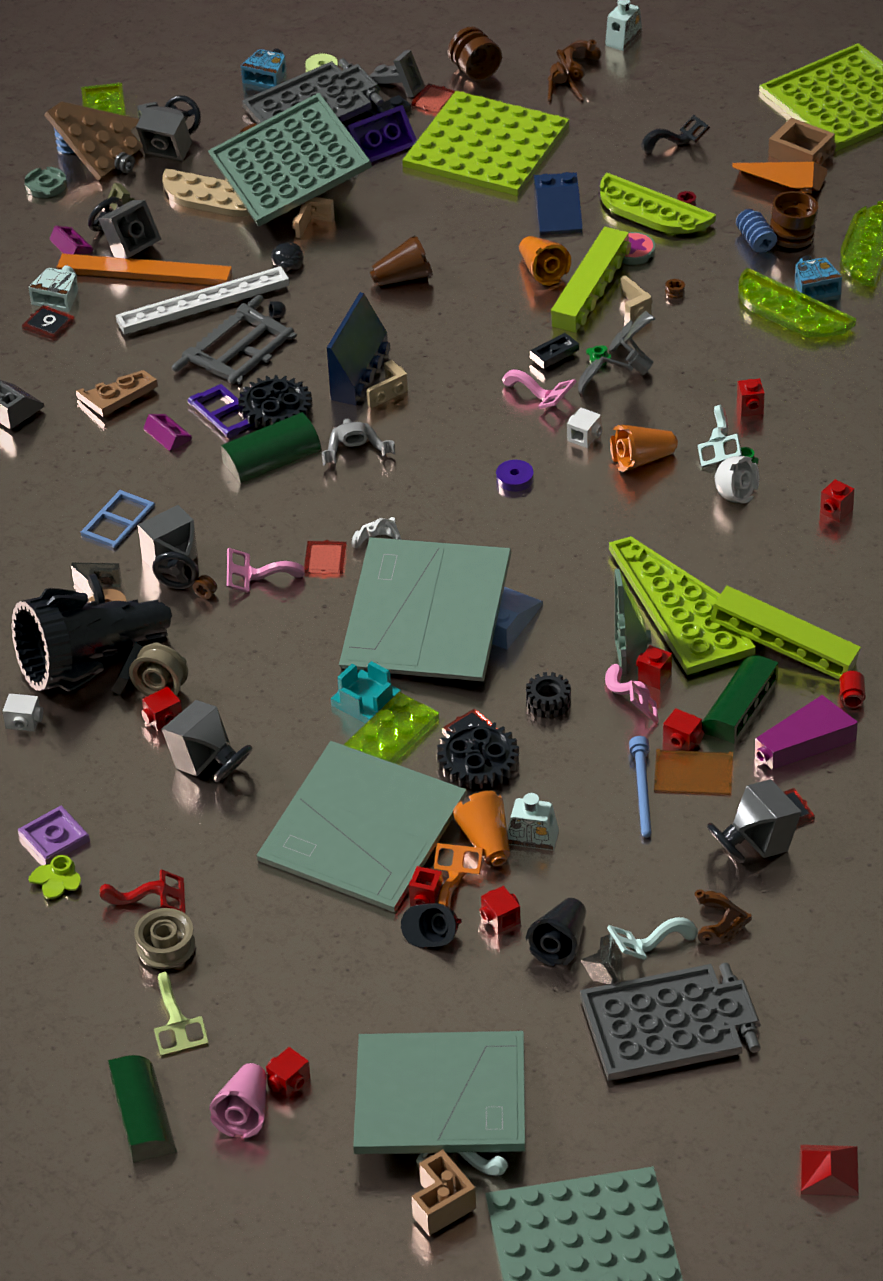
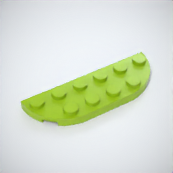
M606 173L601 180L600 197L603 204L612 213L665 232L668 235L704 231L716 222V214L610 173Z

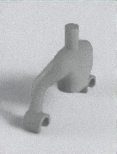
M345 419L342 425L332 430L328 450L322 452L323 466L328 462L336 464L339 441L343 442L345 446L353 447L364 444L368 438L375 448L382 451V456H385L386 453L396 454L395 442L392 440L382 442L373 428L367 423L352 422L350 419Z

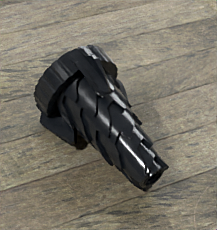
M46 588L40 597L19 601L13 609L12 638L20 669L30 686L37 691L61 687L68 692L73 691L104 670V665L99 661L100 659L117 656L119 651L132 648L135 643L168 636L167 628L170 627L172 618L170 607L158 600L139 603L138 599L127 602L110 601L98 604L97 601L88 602L87 593L60 588Z

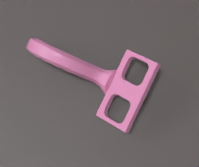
M510 370L502 378L504 385L509 388L513 387L517 382L524 384L536 397L543 400L538 406L539 409L555 406L577 382L573 379L558 383L553 390H545L531 376L520 370Z
M232 548L227 549V587L248 593L249 583L252 580L262 579L279 572H286L295 578H301L305 573V568L301 564L291 561L274 562L256 569L250 566V554ZM232 553L244 557V567L233 563ZM232 574L244 578V587L236 586L232 583Z
M618 664L608 668L605 676L608 689L618 695L630 694L631 702L655 724L659 723L657 702L650 697L648 687L641 681L620 683L623 669ZM634 693L639 695V701L635 698ZM648 703L653 708V714L649 710Z

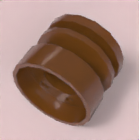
M466 27L453 36L448 47V57L470 79L483 81L490 78L499 68L502 61V50L480 29Z
M789 191L777 195L773 200L772 218L770 219V227L777 236L776 244L786 248H802L811 244L814 240L815 222L817 221L818 214L817 201L810 195L802 192Z

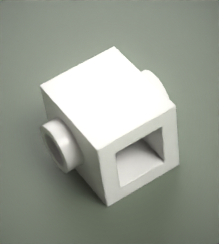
M580 408L575 415L570 417L567 423V441L588 448L602 433L601 415Z
M9 693L3 708L5 728L35 732L38 722H41L43 718V707L39 705L38 696Z

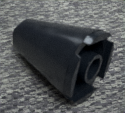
M567 898L531 924L525 937L530 945L529 951L538 961L548 966H554L555 964H563L562 966L574 959L577 954L586 916L584 904L578 899Z

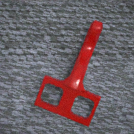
M161 869L159 871L160 880L147 882L126 893L119 892L110 884H104L100 887L99 894L103 901L119 906L135 903L149 894H157L160 896L162 908H172L185 913L184 878ZM165 876L177 880L178 889L167 885ZM166 896L178 900L179 909L168 905Z

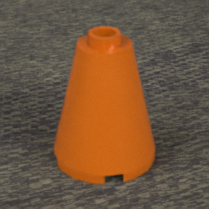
M527 236L520 242L519 251L537 282L542 285L557 284L561 281L560 278L564 274H568L572 264L571 255L562 244L534 236Z
M630 425L614 427L613 430H616V433L610 438L613 462H618L621 467L617 468L623 472L671 455L678 446L677 437L671 431Z
M482 791L468 796L470 801L465 804L460 801L453 809L454 819L473 846L483 848V860L489 865L500 866L510 856L503 798L501 795L497 796L495 791Z

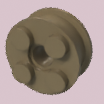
M160 643L144 646L129 669L132 683L146 696L167 686L177 695L189 674L186 659L172 648Z
M161 908L150 911L141 917L135 926L134 935L137 942L138 956L145 964L151 967L168 969L182 966L194 952L195 938L192 921L185 913L179 910Z

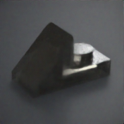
M71 563L74 584L90 597L93 593L87 579L88 575L95 574L98 577L102 587H121L122 579L119 563Z
M611 934L600 938L598 953L583 958L581 962L593 981L616 986L621 982L622 953Z

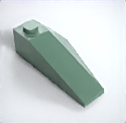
M615 569V645L619 665L623 669L622 675H626L636 666L638 656L646 651L647 645L652 644L650 629L646 630L644 619L620 569Z

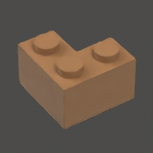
M444 1150L419 1163L420 1184L424 1189L411 1196L413 1218L430 1236L476 1209V1190L474 1185Z

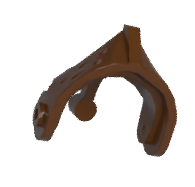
M590 39L589 42L585 40L575 41L563 50H557L556 54L561 63L565 65L567 73L570 74L571 78L581 80L585 76L583 66L574 62L573 59L588 58L599 60L601 58L602 51L596 46L597 42L594 39Z
M702 889L694 893L699 905L726 909L723 919L718 924L704 926L698 932V940L703 944H723L729 942L739 934L746 924L752 921L751 913H747L733 904L722 893L714 891L704 892Z

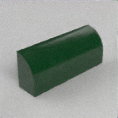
M303 412L221 445L223 463L240 484L322 450L318 434L311 421Z
M762 656L747 657L702 720V730L704 733L735 744L777 682L779 662Z
M128 1055L108 1060L110 1077L133 1163L176 1153V1145L152 1062L148 1058L139 1055Z

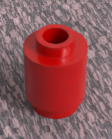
M847 671L839 679L840 699L846 707L858 708L866 698L865 678L858 671Z

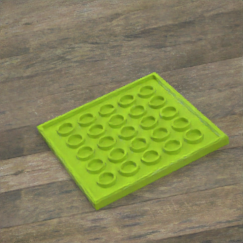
M859 43L760 85V92L794 119L834 133L835 152L883 131V61Z

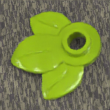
M59 855L54 857L49 865L37 867L29 876L28 881L32 884L43 885L44 897L46 899H55L61 896L65 889L76 891L80 886L81 878L75 871L74 862L66 855Z

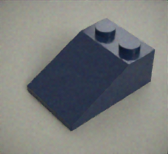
M577 172L534 175V197L539 234L551 235L583 232Z

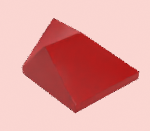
M800 1145L801 1194L859 1196L857 1146Z

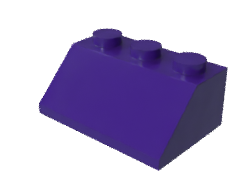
M403 105L345 127L370 162L413 147L417 142Z

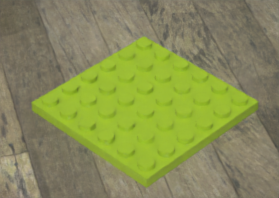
M455 91L403 158V167L518 196L569 127V119L559 115L507 104L502 101L487 99L482 96Z

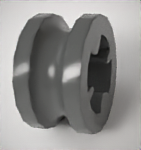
M121 152L115 159V168L123 173H129L134 167L135 158L132 155Z

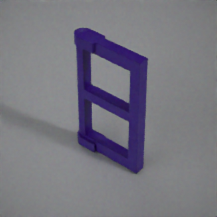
M222 384L188 398L187 402L223 432L227 438L238 435L239 432L255 425V422L248 424V419L227 427L217 419L239 409L238 398ZM218 394H222L231 402L213 412L208 411L200 404Z

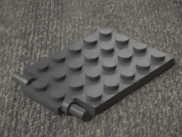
M342 58L338 64L343 68V71L331 61L243 100L242 104L251 117L260 124L320 93L342 123L372 109L370 101L373 100L377 106L381 107L384 104V100L379 96V85L358 64H349Z
M722 963L719 966L723 977L722 984L718 983L712 964L580 990V999L607 1080L610 1081L742 1054V1044L737 1034L739 1031L742 1038L747 1041L750 1051L752 1053L758 1052L761 1047L757 1039V1028L761 1024L744 980H738L737 976L733 975L729 963Z

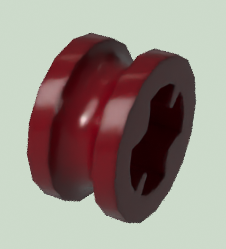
M683 191L677 195V200L696 207L695 193Z

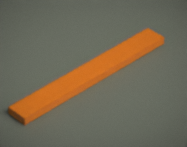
M62 254L57 265L59 270H62L64 266L72 267L76 275L219 285L229 282L232 274L231 266Z

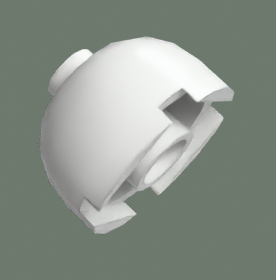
M732 456L719 465L715 474L716 489L727 501L748 503L753 499L754 496L750 495L753 489H758L760 475L756 463H752L751 457Z

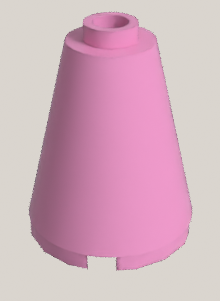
M253 1063L243 1065L213 1098L210 1104L211 1122L219 1131L227 1136L234 1137L237 1134L244 1135L243 1138H249L256 1135L263 1126L267 1074L261 1066Z

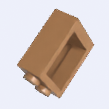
M791 117L769 138L768 156L783 162H815L822 165L824 160L829 155H832L836 149L835 134ZM798 139L816 147L810 151L794 145L792 142Z

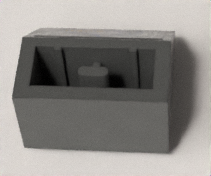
M0 380V423L9 429H12L44 407L43 402L15 384Z

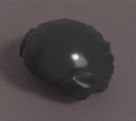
M293 242L278 244L271 252V262L278 267L281 266L284 272H288L291 269L298 270L303 264L304 256L301 247Z

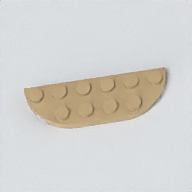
M166 169L164 171L163 188L169 195V199L184 207L228 216H251L226 180L176 171L174 169Z

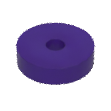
M522 460L505 461L496 470L497 484L507 491L525 490L532 485L534 480L532 466Z

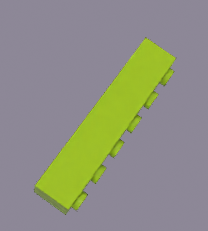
M604 226L551 309L552 327L577 333L581 325L585 324L587 315L590 311L594 310L596 301L599 297L603 296L606 285L612 281L614 272L621 267L624 256L628 255L631 250L629 232Z
M728 585L724 588L713 606L711 621L836 679H840L843 673L852 671L857 662L861 649L860 646Z

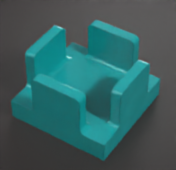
M371 661L367 664L368 673L364 670H360L357 673V666L351 664L337 678L338 692L331 698V706L371 726L401 698V690L392 686L388 669Z

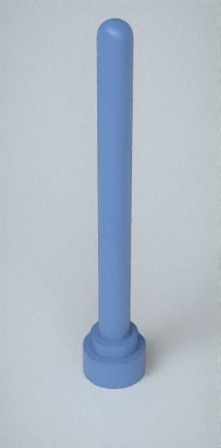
M636 736L629 741V751L636 762L641 834L644 838H648L651 836L652 830L645 757L650 752L648 738Z

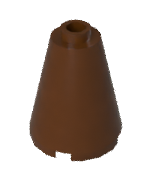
M415 235L372 265L373 271L369 273L374 284L378 283L380 286L428 278L433 275L429 261L427 262L426 253L421 242Z

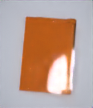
M656 749L654 792L731 795L733 752L720 753Z

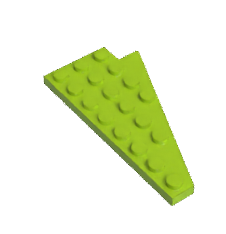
M632 536L609 542V551L687 675L755 654V646L750 638L710 620L714 603L720 596V593Z

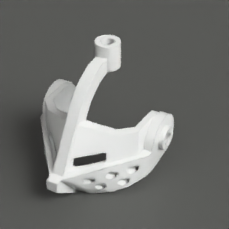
M393 517L390 519L379 518L375 522L363 525L360 531L355 532L352 538V547L358 548L365 539L375 537L376 535H388L393 539L402 540L395 523L396 519Z

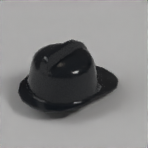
M444 904L415 905L404 912L401 919V930L405 939L416 947L443 946L453 940L459 924L462 923V919H459L454 910Z

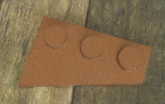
M142 370L119 377L117 382L105 385L103 382L96 384V388L85 391L84 388L76 390L78 399L100 415L105 416L136 398L147 394L158 387L156 378Z

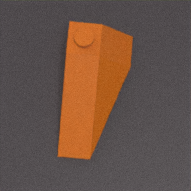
M815 162L733 163L732 165L733 168L808 195H811L812 191H820L827 175V169Z

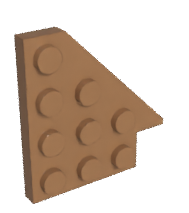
M62 101L44 114L98 181L115 169L114 163L118 154L125 152L133 156L143 148L142 144L131 132L136 128L140 119Z

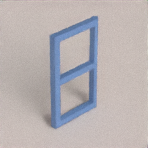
M119 490L80 532L81 536L115 549L155 506V503ZM121 498L146 506L133 521L108 512ZM103 517L128 526L115 541L90 532Z

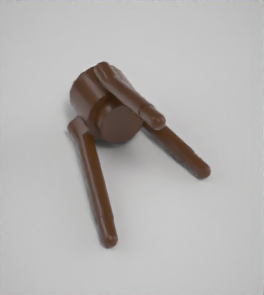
M559 61L553 64L550 68L551 76L548 77V102L552 100L553 83L562 84L565 81H568L576 95L583 101L584 97L572 81L570 74L567 73L565 65Z

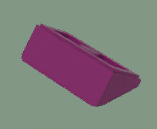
M54 226L50 241L63 254L86 255L93 252V247L72 227Z
M148 414L144 430L167 450L172 451L192 440V436L166 414Z

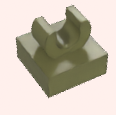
M114 182L108 198L118 197L122 200L123 205L135 200V198L130 197L131 194L121 183ZM113 203L110 206L115 210L117 204Z

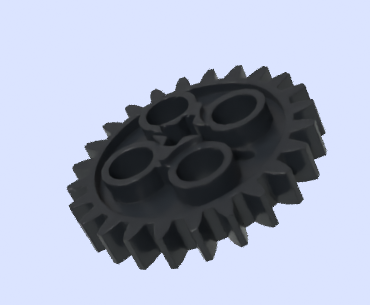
M275 375L274 379L266 376L264 381L257 378V383L249 382V387L244 386V392H240V398H238L239 413L242 414L243 419H248V424L255 422L256 428L264 425L265 428L302 412L308 418L307 413H311V407H313L311 391H308V386H303L302 381L296 383L295 378L287 380V376H284L282 379H279L278 375Z
M473 720L472 726L463 722V728L461 729L456 725L454 726V733L446 731V738L441 737L440 744L437 745V762L439 763V770H443L444 777L450 776L452 783L459 780L461 787L465 783H469L470 789L475 784H478L480 789H483L484 783H488L489 786L493 787V781L496 780L499 783H503V776L511 777L510 771H516V764H519V746H517V739L512 738V732L505 733L504 726L496 729L495 722L487 726L486 720L481 725H478L476 720Z

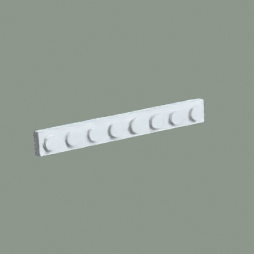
M280 266L117 314L116 320L124 334L133 333L262 293L278 290L289 286V278Z

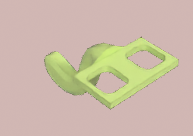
M166 972L159 973L158 982L166 1010L170 1015V1020L166 1026L154 1028L160 1055L209 1043L202 1016L187 1019L183 1016L175 1001L169 975ZM198 1022L201 1024L203 1039L190 1042L187 1038L185 1027L188 1024ZM172 1029L175 1033L177 1045L172 1048L163 1049L159 1033Z

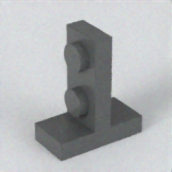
M405 50L393 61L395 65H379L370 75L377 84L402 83L407 97H414L425 87L411 50Z

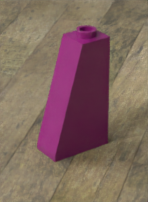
M821 695L755 738V756L761 763L766 764L773 770L857 740L858 722L825 696Z

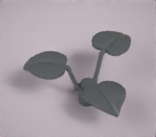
M644 311L635 322L629 320L622 328V331L614 337L609 346V351L614 352L622 344L630 352L626 358L629 363L625 364L606 357L595 359L579 379L578 390L580 394L584 396L586 385L600 369L603 362L627 368L629 371H632L634 368L641 375L648 372L654 361L641 351L632 337L648 323L656 320L650 313ZM630 342L634 349H632L627 343Z

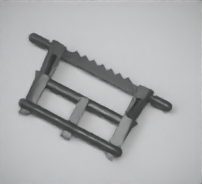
M257 295L248 302V305L242 303L237 308L235 315H229L228 320H224L223 324H219L218 328L213 329L212 333H208L207 337H203L202 342H197L196 347L191 346L185 350L181 358L172 365V370L178 372L188 362H192L206 368V371L227 379L230 384L236 382L240 384L245 374L261 361L267 363L271 360L272 356L269 354L287 339L297 337V334L294 333L292 327L287 328L271 317H265L256 311L255 308L264 300L262 295ZM242 319L257 326L217 360L203 353L204 350ZM264 331L277 335L275 339L261 350L248 346ZM240 351L253 356L237 370L225 365Z

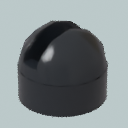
M270 301L269 316L272 319L283 317L286 313L285 305L279 301Z

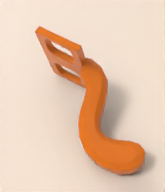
M437 843L433 869L447 871L449 874V878L441 887L438 904H444L450 908L452 892L460 884L462 878L468 873L480 875L483 848ZM441 849L453 850L454 855L451 866L438 864L439 851ZM466 852H477L479 854L478 867L476 869L464 868L463 863Z

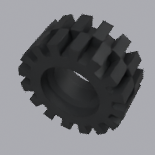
M543 672L542 677L539 674L535 675V679L531 677L529 683L526 684L527 708L533 714L537 712L538 717H542L545 714V718H550V714H553L555 718L558 717V712L563 715L565 709L568 710L571 704V685L568 679L563 680V675L561 674L556 677L554 672H551V676H547V672ZM545 693L555 694V696L552 697H544L541 695Z

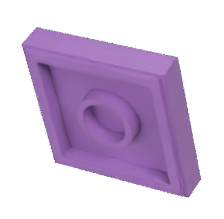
M62 805L18 829L19 836L45 865L50 864L54 857L66 855L90 841L89 834Z

